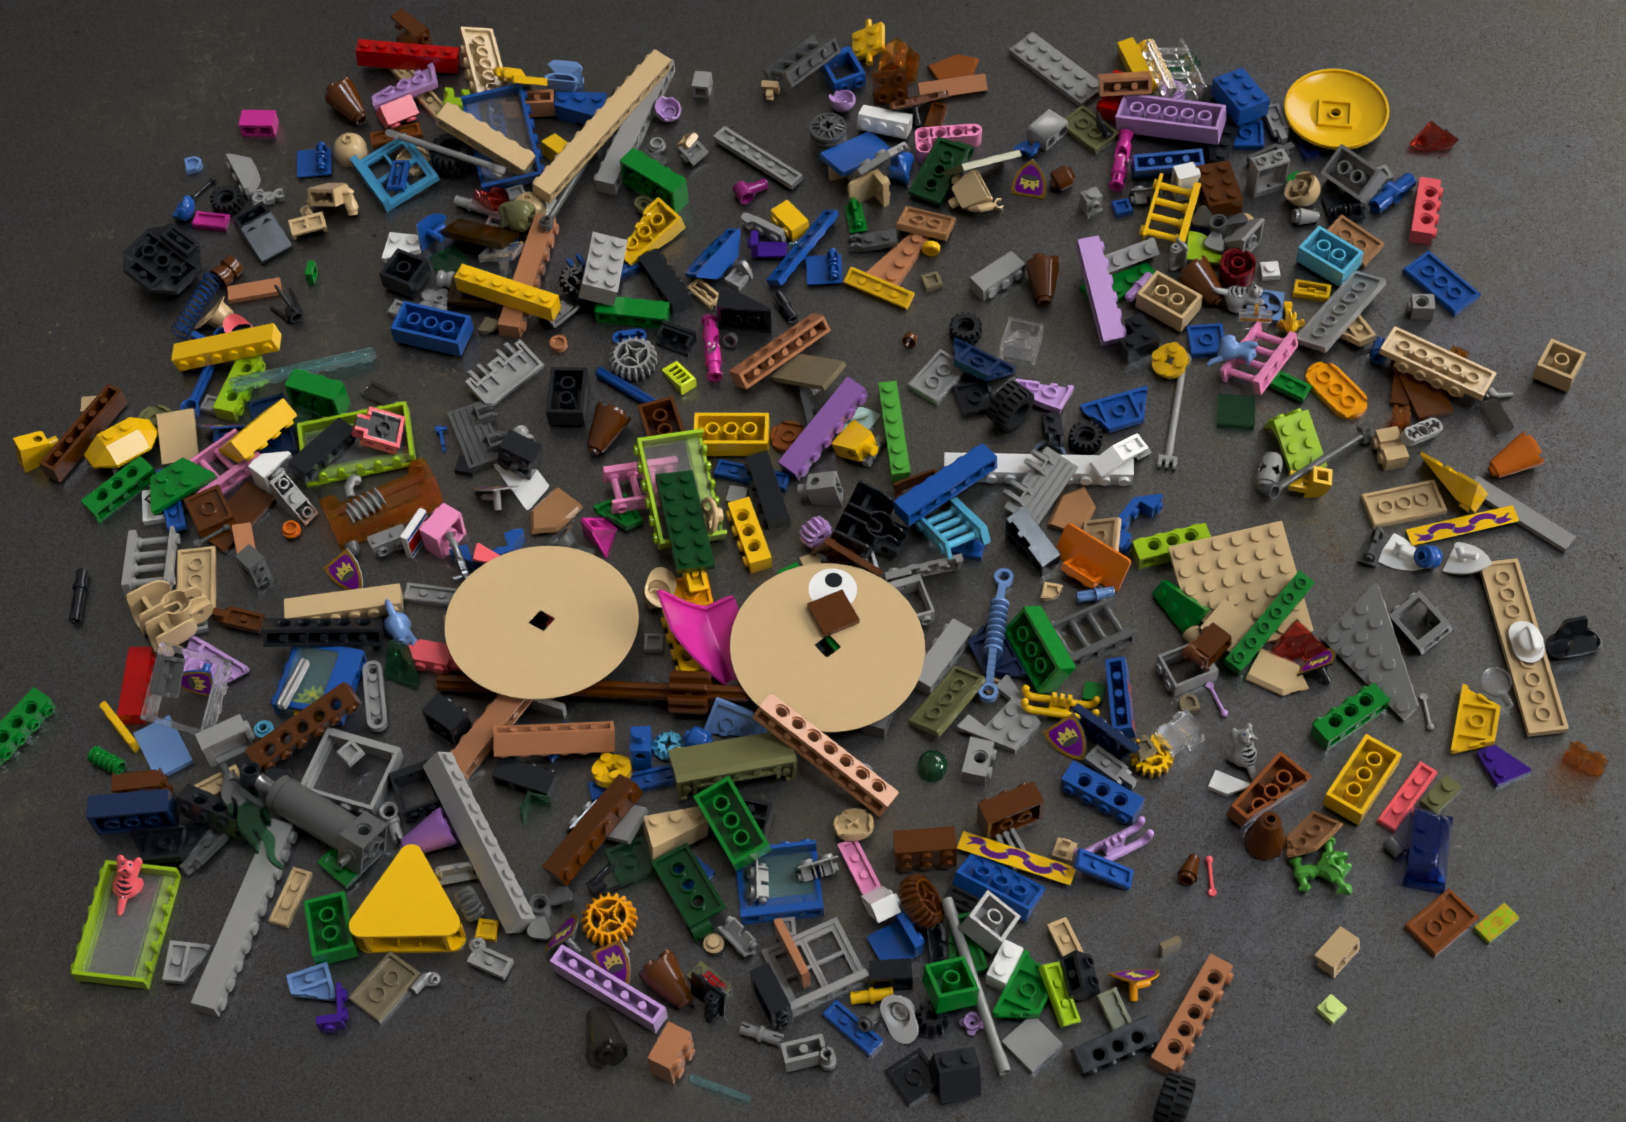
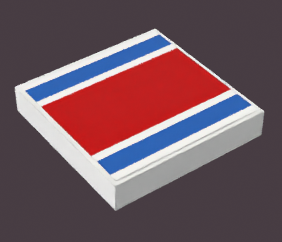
M422 508L417 510L400 536L406 556L412 560L423 545L419 529L422 523L428 520L426 510Z

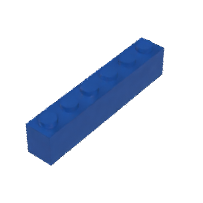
M983 443L973 447L968 453L958 457L950 465L943 467L939 472L929 476L921 484L914 486L906 494L899 496L894 501L895 514L908 526H911L997 469V456Z

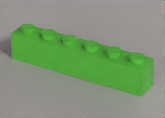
M897 381L878 383L879 402L892 487L894 482L910 477Z

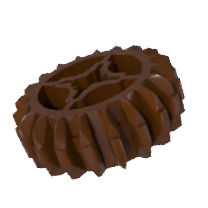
M918 873L905 877L899 883L898 897L901 899L900 903L904 907L903 910L906 911L907 917L911 918L912 923H916L917 927L926 929L935 927L936 924L944 919L943 915L945 913L941 905L942 899L935 886L931 884V880H927L926 876Z

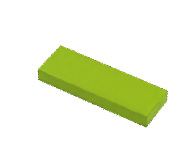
M1057 961L1038 967L1060 1028L1080 1023L1081 1019L1074 1000L1068 998L1060 962Z

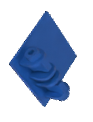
M318 142L316 149L297 151V178L332 175V148H327L324 142Z
M830 248L827 255L806 256L807 285L843 283L841 254H838L836 249Z

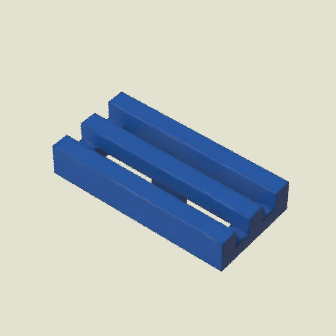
M392 160L386 187L388 192L392 190L394 192H398V190L405 192L410 169L409 160ZM395 173H396V181H395V185H393L394 177H395Z

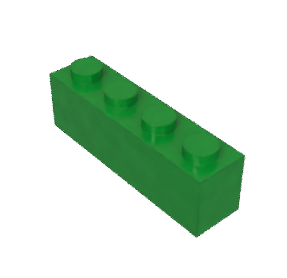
M616 296L614 306L597 302L595 316L597 323L659 329L663 320L669 322L671 309L670 302Z

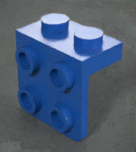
M903 910L895 915L894 923L868 936V942L878 960L911 958L912 960L923 954L924 939L920 932L916 933L913 928L914 923H912L910 917L906 916Z

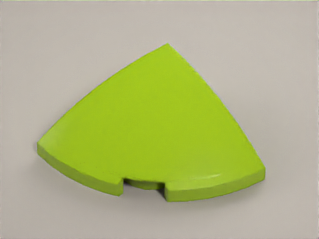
M1189 231L1187 262H1192L1196 258L1201 260V256L1204 255L1211 266H1219L1222 254L1205 247L1204 241L1208 236L1199 232Z

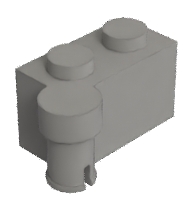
M822 1034L780 1043L786 1073L820 1065L826 1071L836 1067L834 1050L831 1047H827V1050L825 1049Z

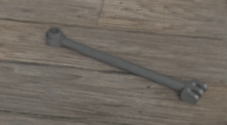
M601 147L593 157L599 158L603 148ZM589 161L564 188L549 214L541 217L539 224L542 231L544 230V224L545 231H551L554 228L553 219Z
M1363 422L1357 426L1358 433L1279 483L1266 484L1263 488L1265 496L1271 499L1278 498L1280 492L1283 491L1282 489L1308 474L1313 466L1319 467L1357 442L1365 445L1372 441V435H1370L1372 432L1369 428L1370 422Z

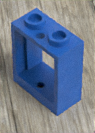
M850 46L841 48V52L819 68L833 93L836 90L850 91L866 85V73ZM851 63L856 73L836 80L831 69Z

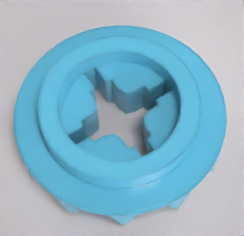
M670 730V732L662 731L659 736L656 735L652 743L653 751L658 758L668 760V750L666 751L664 744H667L669 740L672 745L669 746L668 750L674 747H684V740L679 733H674Z

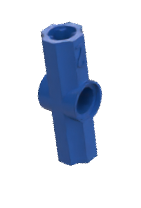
M1405 173L1396 181H1389L1385 184L1381 192L1369 201L1371 210L1375 213H1381L1392 203H1399L1405 193L1416 186L1417 181L1414 175Z

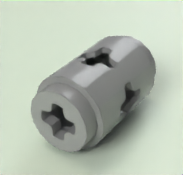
M1266 452L1261 457L1255 481L1256 489L1261 493L1264 492L1263 488L1266 484L1279 483L1283 466L1281 455L1275 452Z

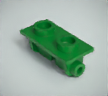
M854 197L850 198L848 205L844 206L850 234L867 231L862 203H859Z

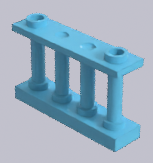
M957 497L950 499L952 506L950 510L928 519L923 517L915 522L918 531H922L939 549L940 553L944 554L948 559L953 558L951 548L973 539L979 540L984 545L991 542L987 525ZM953 517V519H950V520H948V521H946V522H943V523H941V524H938V525H936V526H932L933 524H936V523H938V522H941V521H943V520H946V519H948V518ZM958 524H961V526L956 527V528H954V529H951V530H949V531H946V532H944V533H942V534L939 533V532H941V531H944V530H946V529H949V528H951V527H954V526H956V525H958ZM967 531L970 532V533H967V534L962 535V536H960V537H957V538H955V539H953V540L947 541V539H950V538H952V537H955V536H957V535H959V534H962V533H964V532H967Z

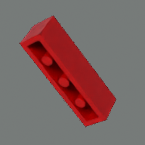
M152 646L129 647L117 711V717L124 725L146 724V718L150 715L149 700H152L153 694H150L157 657Z

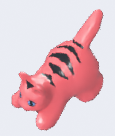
M123 855L117 856V875L112 882V891L118 897V916H122L127 900L135 898L143 889L144 881L138 877L143 863L140 857L131 861L125 859Z

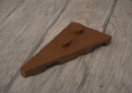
M948 90L889 101L890 110L949 97Z
M827 536L812 547L809 553L813 556L816 553H820L826 556L827 561L852 567L857 566L878 577L883 572L880 568L855 554L852 549L840 545L835 539Z

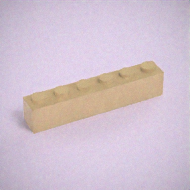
M447 101L436 116L435 125L518 176L527 174L535 163L536 155L531 150L519 146L516 141L506 138L500 131L490 128L487 123L480 122L472 114L462 111L456 104H451Z
M400 583L286 598L284 599V618H377L388 615L385 607L386 599L392 603L396 612L404 613L403 592Z

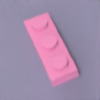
M844 841L837 844L838 850L861 895L881 886L859 841Z

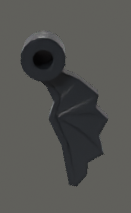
M1100 112L1096 113L1095 121L1098 131L1102 132L1104 139L1111 138L1113 132H1110L1105 127V122Z

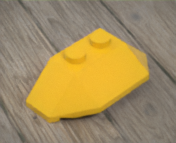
M129 417L97 434L84 456L94 469H99V467L118 468L151 450L156 437L159 435L158 430L149 419Z

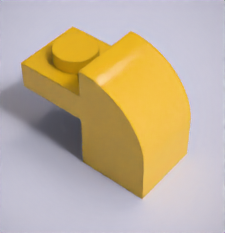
M1313 466L1309 474L1288 485V490L1304 493V498L1321 497L1332 486V469ZM1290 470L1288 476L1292 475L1296 471Z

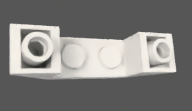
M1137 433L1112 445L1091 461L1089 465L1101 479L1113 473L1120 464L1134 457L1139 460L1151 454L1152 451Z

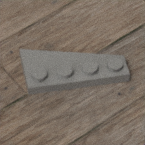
M962 553L953 555L952 559L945 557L921 564L907 565L901 569L897 567L890 568L887 572H884L883 578L886 582H892L916 574L925 577L960 570L963 563Z

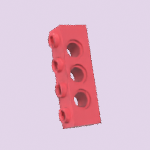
M1419 178L1409 242L1430 245L1432 238H1436L1437 228H1434V225H1437L1439 220V214H1436V211H1440L1441 201H1438V198H1441L1443 193V187H1440L1441 180Z

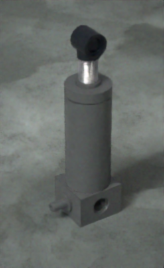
M247 761L241 764L240 786L250 790L259 789L266 793V808L338 851L337 865L339 867L345 866L361 875L386 851L387 823L367 811L356 817L288 775L280 777L275 782L265 776L260 771L259 764L254 761Z

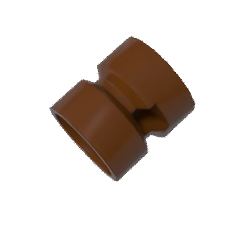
M227 255L220 261L221 265H216L210 270L211 274L219 278L220 286L223 288L231 284L233 278L239 277L244 272L243 266L232 255ZM212 276V278L216 280V282L219 284V281L214 276Z

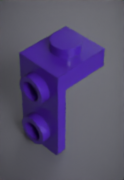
M751 231V238H747V248L751 249V258H784L787 255V242H759L758 231Z
M341 982L336 983L337 1014L316 1016V1025L320 1032L333 1033L335 1030L345 1029V1021L349 1019L348 1009L345 1008V1001H348L347 989L343 988Z

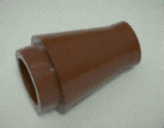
M1190 854L1178 871V881L1183 885L1191 886L1197 881L1199 856Z

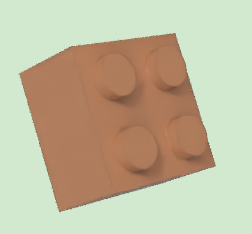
M668 1021L647 1058L651 1074L672 1084L675 1083L676 1079L682 1077L685 1063L687 1060L690 1061L695 1053L690 1031Z

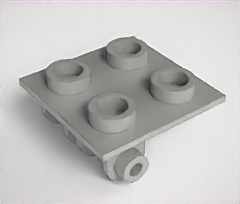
M832 853L818 857L819 861L813 862L811 858L799 862V866L795 868V870L800 869V873L797 874L799 882L803 881L805 883L806 881L813 880L811 868L815 879H818L815 866H818L821 878L824 877L821 865L823 866L825 876L836 874L835 872L839 871L837 863L833 864L832 860L838 858V855L832 856Z

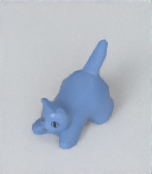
M1225 335L1220 340L1218 356L1210 359L1206 365L1209 367L1220 361L1242 359L1249 366L1250 362L1256 357V350L1254 348L1258 346V343L1254 341L1238 343L1235 336Z
M386 599L385 607L388 617L384 620L383 630L386 636L393 638L395 650L400 655L398 648L401 645L414 646L418 640L410 630L411 621L408 616L403 612H396L392 603Z

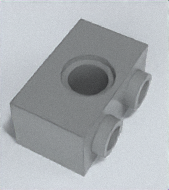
M970 737L962 768L961 781L985 786L986 780L991 779L993 767H990L991 761L995 762L997 750L994 749V741ZM977 760H982V761H984V762H983V763H977V762H975V761H977Z

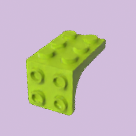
M1299 408L1286 414L1274 416L1267 420V424L1263 425L1264 429L1270 428L1276 435L1289 472L1290 470L1298 471L1324 455L1308 409L1302 411ZM1325 462L1319 467L1325 468L1327 467V463Z

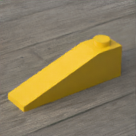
M1421 452L1420 456L1459 502L1458 506L1466 512L1471 510L1476 513L1488 496V493L1480 483L1461 472H1456L1448 465L1443 467L1440 461Z

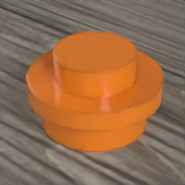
M289 520L283 524L282 533L286 538H296L301 533V527L297 522Z

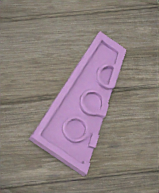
M433 63L428 64V68L422 72L420 69L414 72L415 75L411 78L399 80L396 86L390 85L372 95L374 109L377 111L380 106L409 94L412 97H416L419 94L438 88L436 70Z

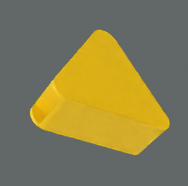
M415 844L402 847L349 922V929L356 938V944L364 953H388L389 951L393 953L456 952L466 943V934L459 916L421 848Z

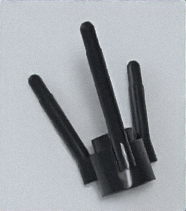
M274 285L287 307L285 308V314L273 306L270 309L284 318L287 323L290 321L292 323L300 321L304 312L300 308L292 288H289V292L295 305L288 301L278 285Z
M620 854L586 883L587 888L594 897L598 894H602L604 897L608 892L611 893L635 883L632 880L606 890L604 889L607 884L603 878L618 866L616 861L621 858Z

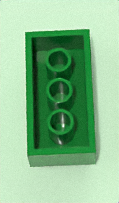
M632 148L619 160L622 181L628 187L653 200L659 197L676 213L689 203L686 179L682 175L673 172L669 167L661 165L657 160L651 159L645 153L635 148Z
M1023 606L1006 626L1005 635L1037 692H1056L1077 667L1042 607Z
M730 776L693 796L736 871L772 851L767 839Z

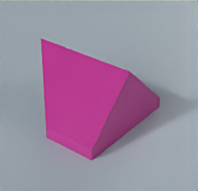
M603 517L582 518L583 535L607 559L618 529Z

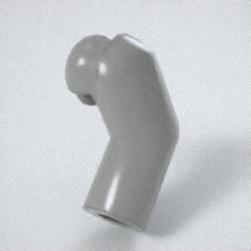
M435 972L422 973L409 988L413 993L418 994L423 987L438 985L440 976Z

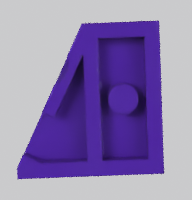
M1495 744L1481 749L1475 754L1496 788L1530 775L1532 772L1530 767Z

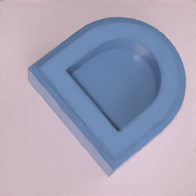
M199 157L184 158L187 175L198 173L203 169V163Z

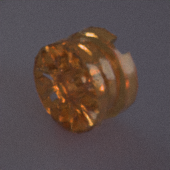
M1393 405L1391 427L1398 426V429H1402V431L1409 427L1410 405H1404V407L1399 408L1398 405Z

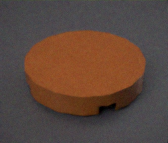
M783 421L782 424L774 426L770 437L773 448L777 452L785 454L803 432V426L795 421Z

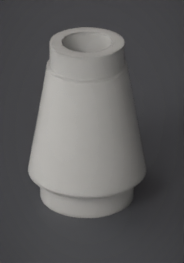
M1298 207L1292 212V222L1297 225L1318 223L1320 219V213Z

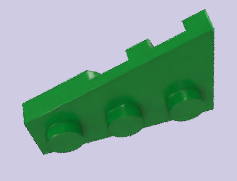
M1162 580L1152 593L1182 633L1192 626L1199 625L1210 610L1208 607L1197 603L1195 598L1185 595L1183 590L1168 580Z
M969 912L958 915L960 925ZM950 928L949 958L952 959L960 957ZM963 932L977 974L988 972L989 968L982 947Z

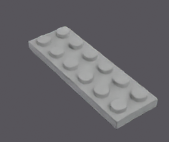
M1034 32L1009 49V54L1077 106H1085L1099 95L1098 80Z
M1354 270L1297 334L1298 345L1326 353L1386 285L1385 278Z

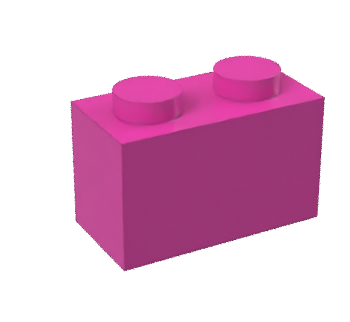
M242 110L238 126L242 137H276L279 120L275 110Z

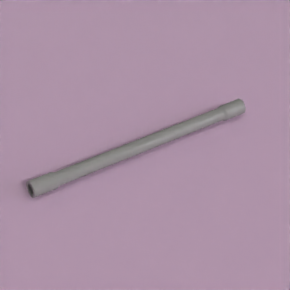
M946 897L941 900V905L949 922L960 957L965 956L979 987L977 1008L993 1053L998 1074L1000 1076L1006 1075L1011 1072L1006 1054L1002 1049L964 934L959 929L960 922L953 898Z

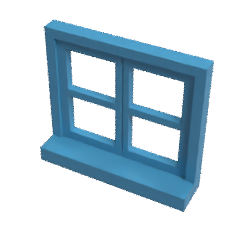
M396 138L361 160L356 155L350 158L355 170L386 212L440 180L414 144ZM404 146L412 156L409 160L410 167L418 164L426 177L411 186L407 182L405 192H400L390 197L382 186L388 182L390 172L377 179L368 167L382 158H385L391 166L392 161L388 154Z

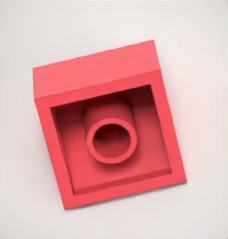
M409 94L380 106L375 115L386 129L390 127L395 129L401 126L400 123L407 121V123L415 121L419 111L412 95Z

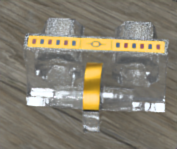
M1256 300L1254 306L1247 305V309H1239L1241 329L1249 330L1251 322L1258 321L1262 324V330H1268L1270 323H1272V310H1265L1266 306H1259V301Z

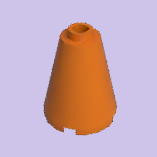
M1526 431L1520 433L1489 461L1488 470L1493 477L1500 478L1544 464V457L1540 459L1539 456L1542 451L1531 435L1526 436Z

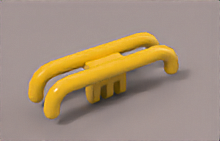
M1028 685L1022 686V695L1025 698L1021 700V707L1027 713L1064 719L1074 713L1069 712V708L1075 707L1077 703L1086 709H1092L1098 706L1101 701L1099 696L1093 697L1091 701L1072 699L1073 695L1069 694L1067 698H1064L1065 694L1060 693V696L1057 697V692H1052L1051 696L1030 692ZM1029 700L1049 703V708L1031 706L1028 703ZM1098 709L1092 711L1094 715L1099 717L1100 711ZM1074 713L1079 720L1081 718L1080 715Z

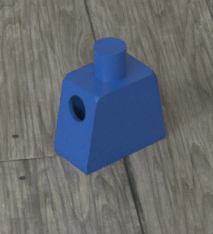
M650 726L630 727L629 750L632 771L652 768L653 733ZM639 754H644L645 757L639 758Z

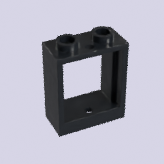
M427 760L389 773L405 822L416 821L420 817L431 814L440 807L444 809L431 782L434 800L406 809L399 787L427 778L428 776L423 768Z
M769 962L749 971L751 987L773 1030L777 1028L783 1029L793 1021L791 1004Z

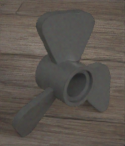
M1205 205L1200 206L1192 217L1193 226L1210 228V234L1204 241L1205 247L1218 253L1225 251L1223 238L1228 234V227L1243 225L1248 222V218L1244 213H1238L1226 219L1221 214L1212 215Z
M519 882L518 884L523 890V894L536 918L527 928L528 936L537 940H550L551 932L547 919L552 913L551 906L571 901L573 893L568 886L561 885L549 897L540 893L532 895L524 884ZM539 905L545 906L543 909H536V907Z

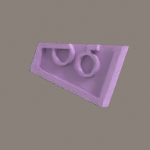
M1015 380L1034 394L1035 400L1033 405L1057 414L1061 413L1074 391L1073 385L1059 387L1056 383L1043 385L1039 381Z

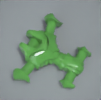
M1333 836L1321 846L1324 847L1325 852L1322 853L1317 865L1307 864L1302 866V858L1298 856L1289 860V864L1294 866L1293 876L1300 884L1297 888L1299 891L1308 892L1312 887L1308 884L1307 880L1322 877L1331 884L1335 883L1337 885L1336 894L1350 896L1352 893V885L1349 883L1345 884L1343 881L1345 876L1351 871L1352 864H1345V861L1349 858L1347 852L1333 851V846L1336 843V839Z

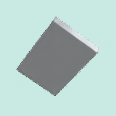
M940 349L909 382L908 389L938 406L952 390V386H956L967 372L953 366V356Z

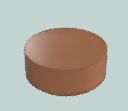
M555 335L549 341L550 349L555 353H562L568 348L567 338L563 335Z

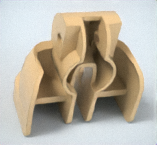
M156 580L129 592L125 596L136 625L144 636L148 635L149 641L158 655L173 656L175 654V647L192 637L198 630L197 624L204 622L213 612V605L197 584L185 590L172 591L167 581Z

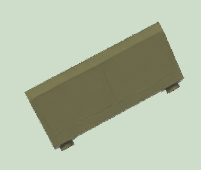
M771 732L688 747H674L668 750V761L677 802L687 800L689 792L693 791V794H697L698 788L712 786L727 776H730L733 782L775 774L777 779L781 778V775L785 776L786 782L796 780L797 758L794 749H791Z

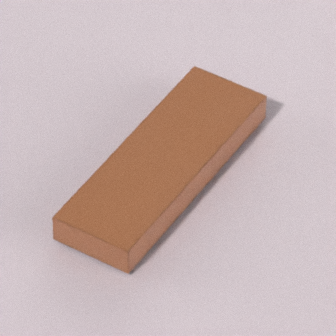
M278 277L227 286L229 303L278 296L279 293L274 285H278L282 291L281 279Z

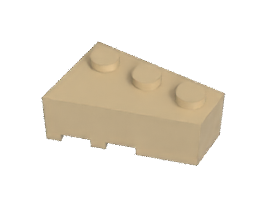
M699 806L644 816V834L651 859L654 860L686 842L688 845H691L708 836V821Z

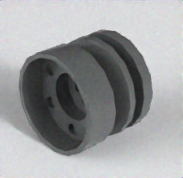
M823 113L813 118L810 122V144L813 154L819 157L821 152L846 142V124L842 117L834 113Z

